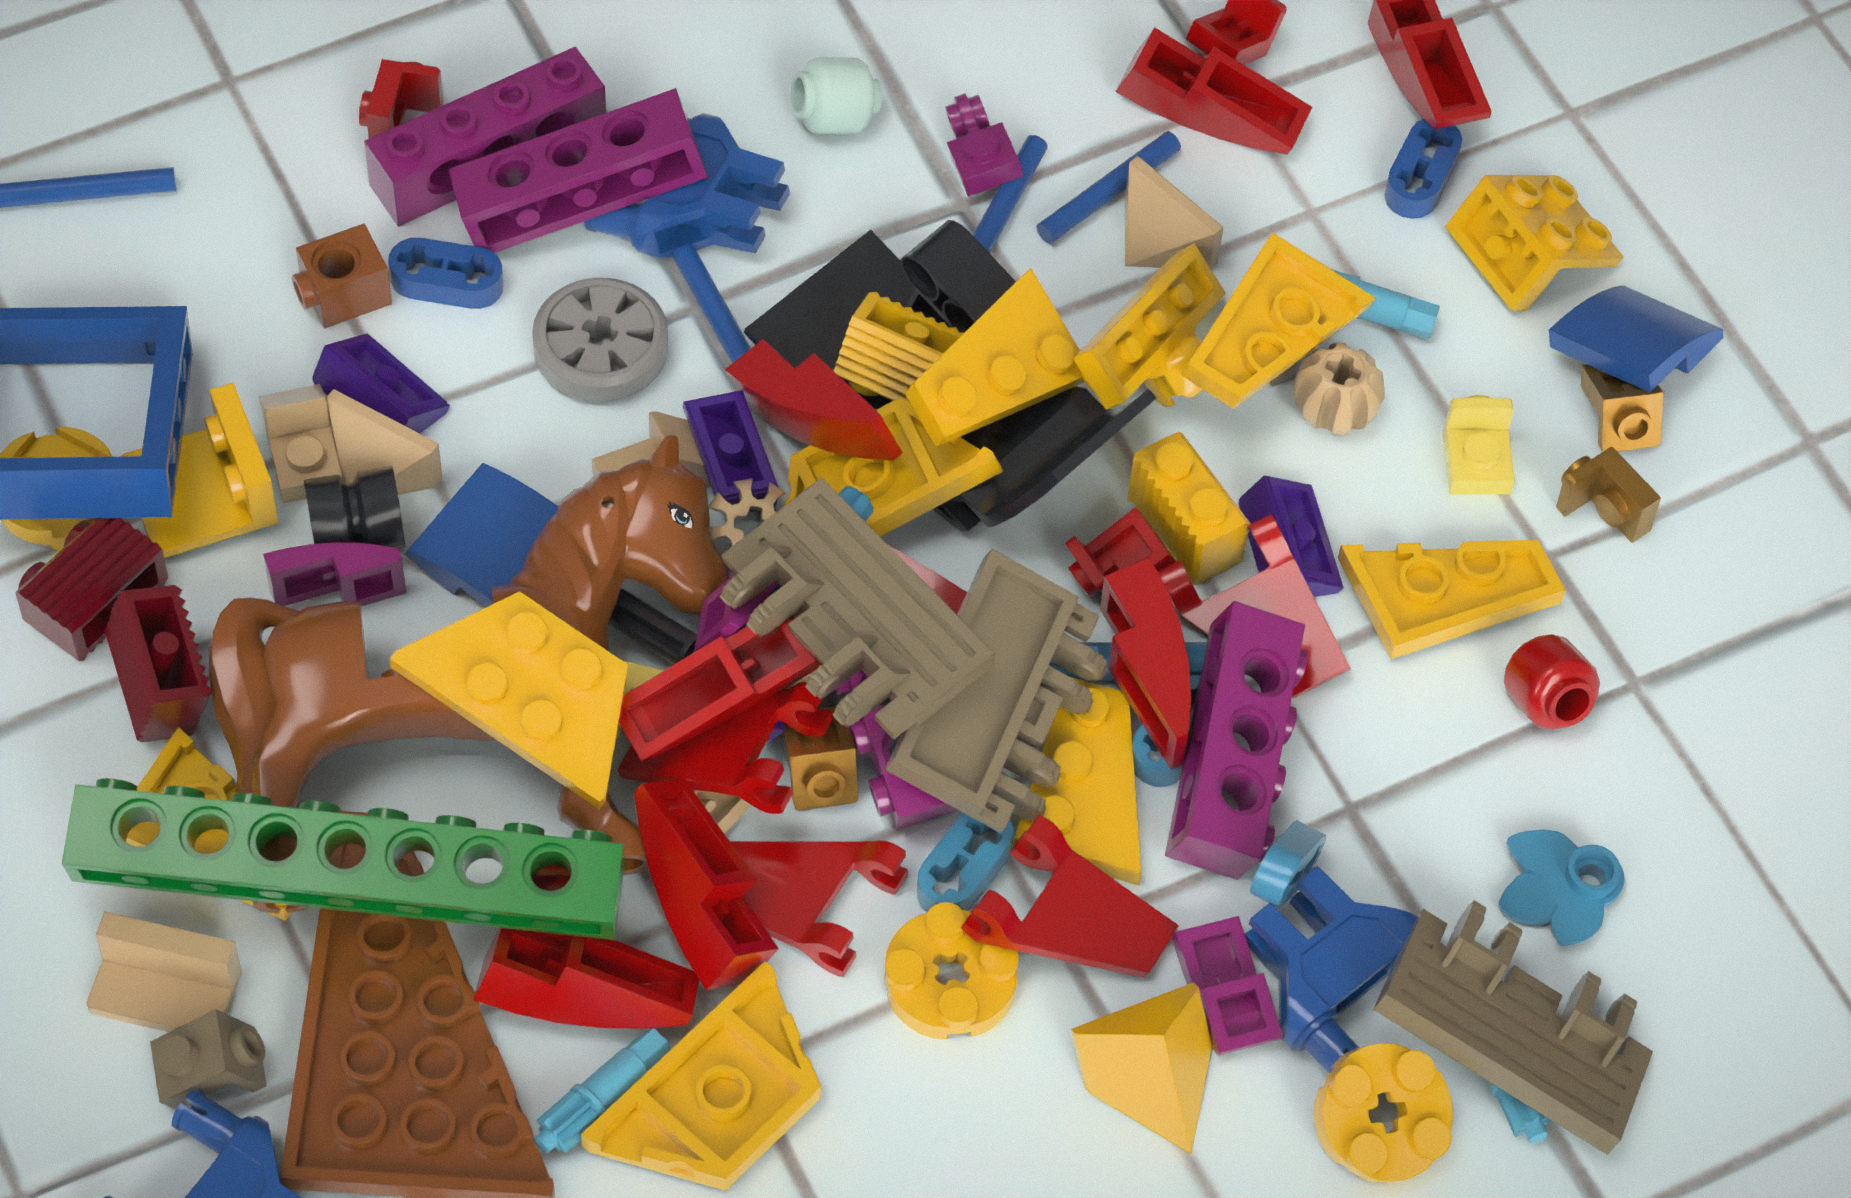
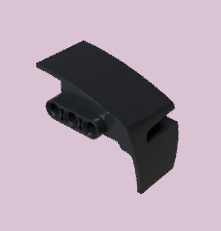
M947 220L904 255L901 260L870 229L747 326L743 333L754 345L764 339L794 368L815 353L834 370L849 322L869 292H877L880 297H889L891 302H900L903 308L911 307L914 313L922 312L925 318L933 317L937 323L945 322L948 328L956 327L959 333H965L1016 281L963 225L954 220ZM1075 386L961 436L963 440L980 450L983 446L990 449L1000 463L1003 472L932 510L961 532L970 531L980 521L989 528L1015 517L1048 493L1148 407L1157 397L1147 389L1127 405L1117 409L1106 410L1086 388ZM858 393L875 410L892 402L880 395L866 396Z

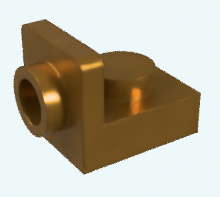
M1588 364L1582 365L1581 387L1599 415L1598 445L1601 450L1605 451L1611 446L1617 452L1658 446L1661 442L1663 391L1659 385L1649 393Z
M1613 446L1592 459L1589 456L1579 458L1562 475V487L1556 508L1563 516L1569 515L1589 501H1592L1600 517L1609 526L1617 527L1631 543L1651 531L1661 497Z
M836 707L822 709L831 710L832 714H834ZM834 717L823 737H810L797 732L784 723L785 732L781 736L790 770L794 808L796 810H807L857 802L859 796L856 752L849 727L841 725Z

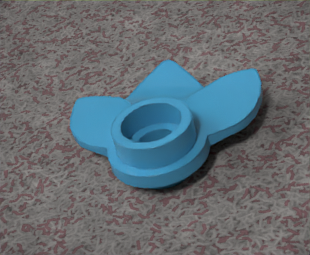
M1529 830L1508 837L1506 842L1507 848L1523 870V873L1518 875L1502 893L1498 903L1499 910L1510 919L1524 925L1538 926L1550 923L1553 936L1560 946L1579 944L1594 936L1602 926L1604 908L1618 899L1624 886V871L1617 857L1603 846L1584 845L1577 847L1564 834L1553 830ZM1591 875L1600 882V885L1585 883L1579 877Z

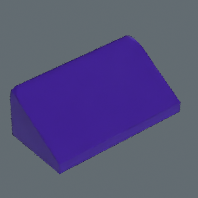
M368 333L324 345L312 376L314 384H320L327 396L335 389L418 433H422L445 415L450 407L444 398Z
M743 390L683 401V410L714 496L719 492L728 503L732 505L738 504L740 497L733 482L751 478L752 496L758 500L766 497L770 482L778 487ZM778 499L773 504L775 512ZM750 509V510H749V512L759 513V514H760V511H758V510H755V509Z
M1263 475L1240 497L1239 509L1251 524L1272 514L1314 597L1339 593L1344 587L1312 485ZM1248 527L1250 530L1247 533L1258 572L1260 573L1268 568V564L1251 533L1250 527Z

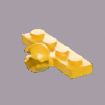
M1195 243L1177 251L1073 357L1081 370L1085 383L1095 392L1106 410L1125 402L1143 382L1157 397L1155 399L1156 402L1164 407L1176 405L1172 397L1184 395L1187 398H1191L1203 391V389L1182 377L1181 374L1203 341V339L1195 335L1196 325L1226 293Z

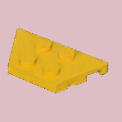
M900 397L876 410L882 416L903 452L894 461L864 459L828 452L810 445L790 457L787 481L790 484L791 491L784 506L821 477L838 494L843 488L852 486L870 499L874 508L866 523L881 537L1003 472V469L990 449L983 446L980 450L961 437L935 447L910 402Z
M520 591L396 650L391 656V668L597 809L600 810L606 803L613 752L615 750L621 705L623 703L628 673V664Z
M764 961L581 1134L582 1147L589 1153L726 1191L821 1099V1085L810 1058L804 1054L800 1044V1033L792 1014L787 1012L777 987V977L773 967Z

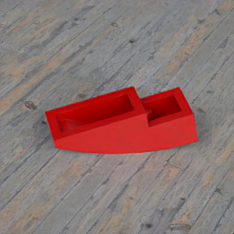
M1373 0L1367 22L1368 27L1393 78L1418 114L1434 130L1490 118L1492 110L1453 18L1443 19L1435 0Z
M1155 27L1136 51L1115 91L1143 108L1184 127L1220 140L1281 154H1288L1292 150L1313 108L1215 46L1210 49L1205 57H1202Z
M762 339L725 369L738 391L743 390L750 410L770 426L797 441L828 452L864 459L894 461L903 453L880 413L815 353L794 368Z
M1148 557L1104 576L1100 611L1115 633L1112 639L1108 670L1168 767L1172 770L1183 763L1189 731L1191 707L1189 660L1181 624L1168 589L1151 558Z
M791 616L779 627H775L772 632L762 637L758 634L755 635L748 626L728 638L720 636L626 693L621 705L619 724L642 762L648 761L697 737L766 700L817 670L819 666H822L789 631L788 624L795 619L794 616Z
M685 778L643 783L634 792L640 835L652 881L665 917L676 940L706 991L740 985L764 961L768 962L779 949L743 899L744 894L757 879Z
M499 928L483 960L473 1000L514 1014L560 1024L616 1029L672 1027L688 1025L691 1020L699 978L693 970L616 940L570 935L567 943L564 944L533 931Z

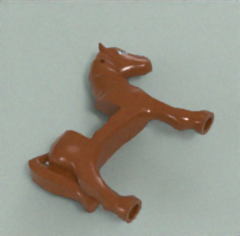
M676 435L666 436L648 460L642 458L625 465L619 470L600 471L582 487L574 489L562 499L556 513L546 523L526 553L522 569L511 579L510 584L491 586L493 604L520 591L607 651H609L608 622L625 579H631L652 587L680 612L701 615L703 601L729 578V571L722 561L708 531L710 515L706 485L700 477L679 463L678 437ZM252 597L234 598L219 614L213 630V638L208 648L209 677L211 688L213 689L212 698L215 717L229 744L236 766L237 782L235 794H257L270 798L273 801V806L298 808L302 790L311 772L323 759L342 748L395 739L429 737L497 741L393 669L383 672L379 678L368 679L360 600L334 602L306 607L297 611L266 599ZM269 627H274L266 644H264L262 641L263 631ZM559 783L560 795L557 811L560 821L576 831L592 830L606 833L612 837L613 843L624 844V875L635 874L649 869L639 826L617 810L609 792H607L606 803L599 810ZM287 836L273 838L265 845L262 857L270 861L285 860L295 851L297 841ZM253 901V907L261 912L279 913L281 910L275 903ZM287 905L285 910L287 911V913L302 911L310 907Z

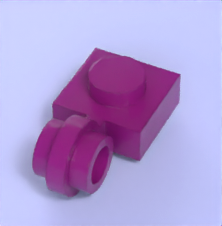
M966 93L955 96V103L945 106L956 138L947 142L967 196H972L1023 177L1019 159L1003 123L1000 122L990 126L979 95L970 98L967 97Z

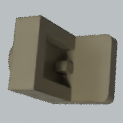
M217 1009L150 1041L159 1103L173 1109H177L181 1102L185 1105L189 1104L186 1101V1096L194 1089H199L206 1096L231 1083L251 1092H256L266 1087L263 1066L265 1047L256 1028Z

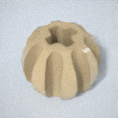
M1346 343L1330 344L1328 350L1315 349L1303 360L1299 367V372L1293 381L1295 405L1302 410L1303 419L1315 429L1325 428L1330 430L1332 435H1347L1351 428L1356 430L1364 429L1375 419L1380 411L1379 406L1385 399L1383 372L1376 367L1375 359L1363 349H1350L1346 346Z
M752 478L733 482L740 497L738 504L732 505L728 503L717 492L708 507L724 515L725 524L719 527L709 526L708 531L712 541L725 538L729 541L730 547H732L744 537L742 530L734 528L735 518H745L750 509L760 511L759 520L763 523L776 513L773 504L786 492L770 482L766 497L758 500L752 496Z

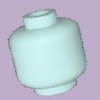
M817 57L809 60L803 70L796 72L790 91L791 108L794 116L797 119H801L804 126L814 134L853 135L862 132L868 125L871 115L879 112L882 104V88L879 80L872 78L868 66L858 58Z

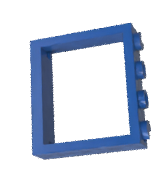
M187 306L0 308V364L154 362L141 456L0 458V520L172 517L193 356Z

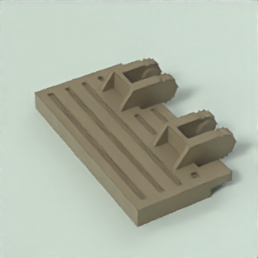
M822 477L721 554L722 561L736 575L727 581L719 596L729 607L731 606L733 609L740 608L741 605L746 604L749 599L754 598L774 581H777L782 586L750 614L746 625L755 635L758 634L760 637L767 635L803 608L805 610L788 624V629L822 664L809 676L805 686L815 697L817 696L819 699L826 697L860 670L868 676L867 679L855 687L850 694H847L836 705L833 716L841 725H845L847 728L859 722L862 717H865L889 698L891 702L875 714V721L894 740L913 724L918 727L995 665V653Z
M991 549L983 558L957 616L995 653V665L918 727L913 724L901 734L885 770L999 833L1005 830L1012 813L1016 814L1017 817L1023 818V820L1027 819L1030 821L1034 820L1038 814L1043 816L1046 810V800L1042 798V795L1037 794L1036 791H1031L1029 787L1001 773V770L1004 767L1025 780L1028 779L1031 783L1044 786L1045 788L1057 785L1061 775V766L1053 761L1052 758L1046 757L1045 754L1021 742L1016 737L1018 736L1039 748L1044 743L1060 706L1064 710L1077 713L1078 715L1079 713L1089 712L1093 703V693L1089 691V688L1084 687L1083 684H1078L1076 680L1049 666V663L1052 662L1085 680H1091L1092 682L1099 679L1103 680L1108 669L1106 667L1108 660H1105L1104 656L1098 652L1092 651V648L1063 633L1066 631L1086 642L1091 637L1100 615L1078 604L1079 596L1000 552Z
M1473 900L1460 916L1447 946H1444L1440 941L1448 923L1423 909L1417 916L1409 936L1399 950L1373 1010L1608 1155L1622 1139L1653 1053L1652 1050L1630 1036L1625 1040L1638 1002L1624 993L1611 1004L1606 1013L1605 1021L1590 1013L1598 995L1602 980L1588 971L1574 987L1560 1018L1555 1015L1563 996L1559 992L1515 965L1508 971L1504 982L1501 981L1520 941L1522 929L1509 922L1498 931L1491 943V949H1487L1474 941L1485 919L1484 915L1487 907Z

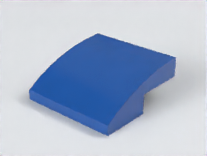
M1624 285L1612 287L1591 296L1574 307L1548 330L1550 348L1649 393L1674 368L1688 374L1724 338L1722 328Z
M482 463L404 555L453 595L461 587L486 608L493 604L491 586L510 584L511 579L522 569L526 553L546 523L556 513L559 506L519 480Z

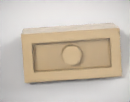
M104 911L96 932L103 960L86 1002L89 1013L170 1032L215 1009L226 1014L228 1013L242 974L235 941Z

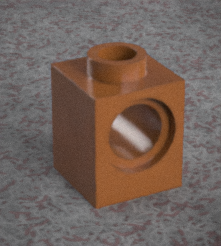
M365 223L296 247L299 273L291 276L295 293L304 310L311 307L314 308L324 329L392 304L388 267Z

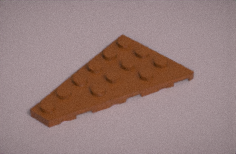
M341 811V813L364 816L368 815V813L365 812ZM344 844L333 852L330 864L341 869L352 868L362 861L366 850L357 844ZM414 851L406 854L398 864L397 869L405 875L419 876L425 873ZM320 908L280 1172V1182L289 1190L407 1198H555L553 1179L550 1178L535 1143L531 1126L526 1115L522 1112L517 1100L516 1090L481 1013L480 1004L473 1000L475 992L465 975L463 963L446 922Z

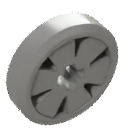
M600 277L570 283L546 299L538 310L533 323V350L538 369L553 387L577 399L605 402L634 395L655 380L667 359L668 326L663 310L649 293L623 280ZM600 333L611 336V341L604 339L602 345L590 343V337L597 340Z

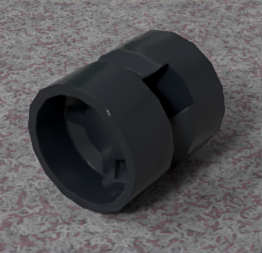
M392 466L357 471L353 482L346 483L339 474L304 480L314 544L335 542L375 544L397 549L406 547Z

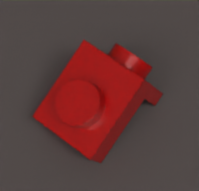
M1228 0L1225 8L1195 19L1186 36V40L1203 51L1204 57L1215 46L1245 65L1267 55L1287 8L1278 0Z
M382 59L373 91L365 90L363 92L359 107L360 126L367 127L368 137H374L403 124L407 109L430 112L443 106L440 69L418 62H399Z
M1136 507L1086 545L1075 535L1065 542V545L1077 560L1068 568L1090 597L1099 591L1102 593L1104 576L1145 558H1151L1157 571L1176 562L1150 523Z

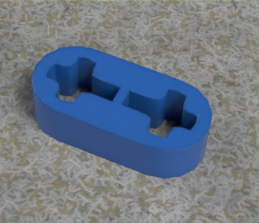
M1421 119L1411 128L1388 176L1384 197L1387 206L1392 212L1401 217L1414 219L1430 214L1436 207L1456 167L1461 148L1462 136L1456 125L1434 130L1424 119ZM1432 142L1440 144L1432 158L1424 155L1425 148H1428ZM1414 177L1423 180L1422 186L1415 193L1406 191Z
M408 238L396 244L389 253L390 282L394 290L401 296L469 309H482L494 304L503 293L502 263L499 257L491 250L427 238ZM415 263L426 264V266L420 267L417 274L407 272L414 268ZM474 273L485 274V276H481L478 279L477 283L467 282V280L473 278Z

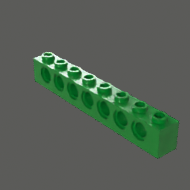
M103 778L98 779L95 786L75 784L61 864L72 882L615 940L625 855L624 844L613 843L610 835L592 830L574 831L571 838L544 835L545 831L543 828L527 823H507L502 831L476 828L477 823L474 820L461 816H438L435 823L410 821L408 820V814L389 808L369 809L367 816L341 813L339 806L323 801H303L300 803V808L273 806V801L270 798L257 794L237 793L232 795L231 801L206 799L204 792L191 787L167 786L164 788V793L160 794L137 791V786L128 781ZM141 822H154L160 825L157 837L148 845L137 847L126 843L127 835L135 825ZM221 829L229 834L224 847L215 853L202 854L194 850L197 838L207 830ZM287 836L297 841L295 851L285 860L270 861L262 857L265 845L273 838ZM344 844H357L366 850L362 861L352 868L341 869L330 864L333 852ZM413 851H424L434 858L431 868L419 876H408L397 869L400 860L406 854ZM490 858L499 862L503 867L495 880L479 884L472 882L465 876L468 867L474 861ZM547 866H560L571 874L568 883L555 891L542 890L533 882L535 875Z

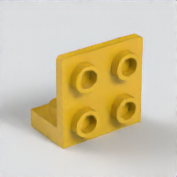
M1484 175L1444 226L1511 311H1527L1561 268L1617 267L1624 258L1612 243V234L1609 229L1589 215L1577 200L1578 193L1568 181L1556 175Z
M234 383L209 390L214 415L204 418L206 429L182 436L172 517L141 518L147 536L152 542L159 544L163 550L164 558L279 523L272 482ZM142 448L126 452L121 456H141Z

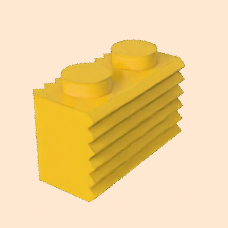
M869 292L849 322V327L842 343L843 346L833 371L842 379L849 381V385L862 395H880L891 401L902 397L909 401L905 392L964 333H959L956 327L948 328L945 322L937 323L933 317L925 318L922 312L914 313L911 307L903 308L900 302H891L889 297H880L877 292Z
M1176 432L1135 452L1127 501L1135 503L1134 508L1136 507L1142 512L1157 535L1162 539V542L1169 548L1176 562L1181 560L1192 584L1198 585L1238 565L1244 559L1242 555L1246 552L1244 547L1247 545L1245 541L1248 539L1246 534L1250 531L1248 527L1251 523L1183 433Z

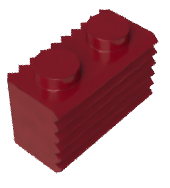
M95 518L92 522L83 520L75 525L65 539L64 548L46 564L44 562H37L32 565L22 576L15 594L22 619L76 660L84 661L87 654L93 652L96 645L103 643L106 637L104 629L108 627L106 622L110 621L109 615L113 614L112 608L115 607L114 601L118 600L117 594L125 590L164 585L168 579V572L163 550L157 542H152L147 535L144 536L139 529H134L129 522H124L122 518Z
M176 585L125 590L117 594L118 600L114 601L113 614L109 615L110 621L106 622L108 627L104 629L137 741L142 743L170 739L178 727L188 736H192L198 728L213 691L212 688L207 686L210 678L204 675L206 667L200 664L203 656L197 653L199 644L193 641L196 633L190 630L193 622L187 619L189 611L183 608L186 600L180 597L182 589Z

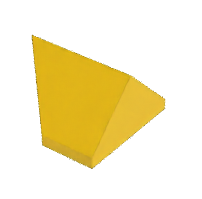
M1193 982L1070 1029L1085 1089L1093 1096L1192 1155L1212 1050L1199 987Z

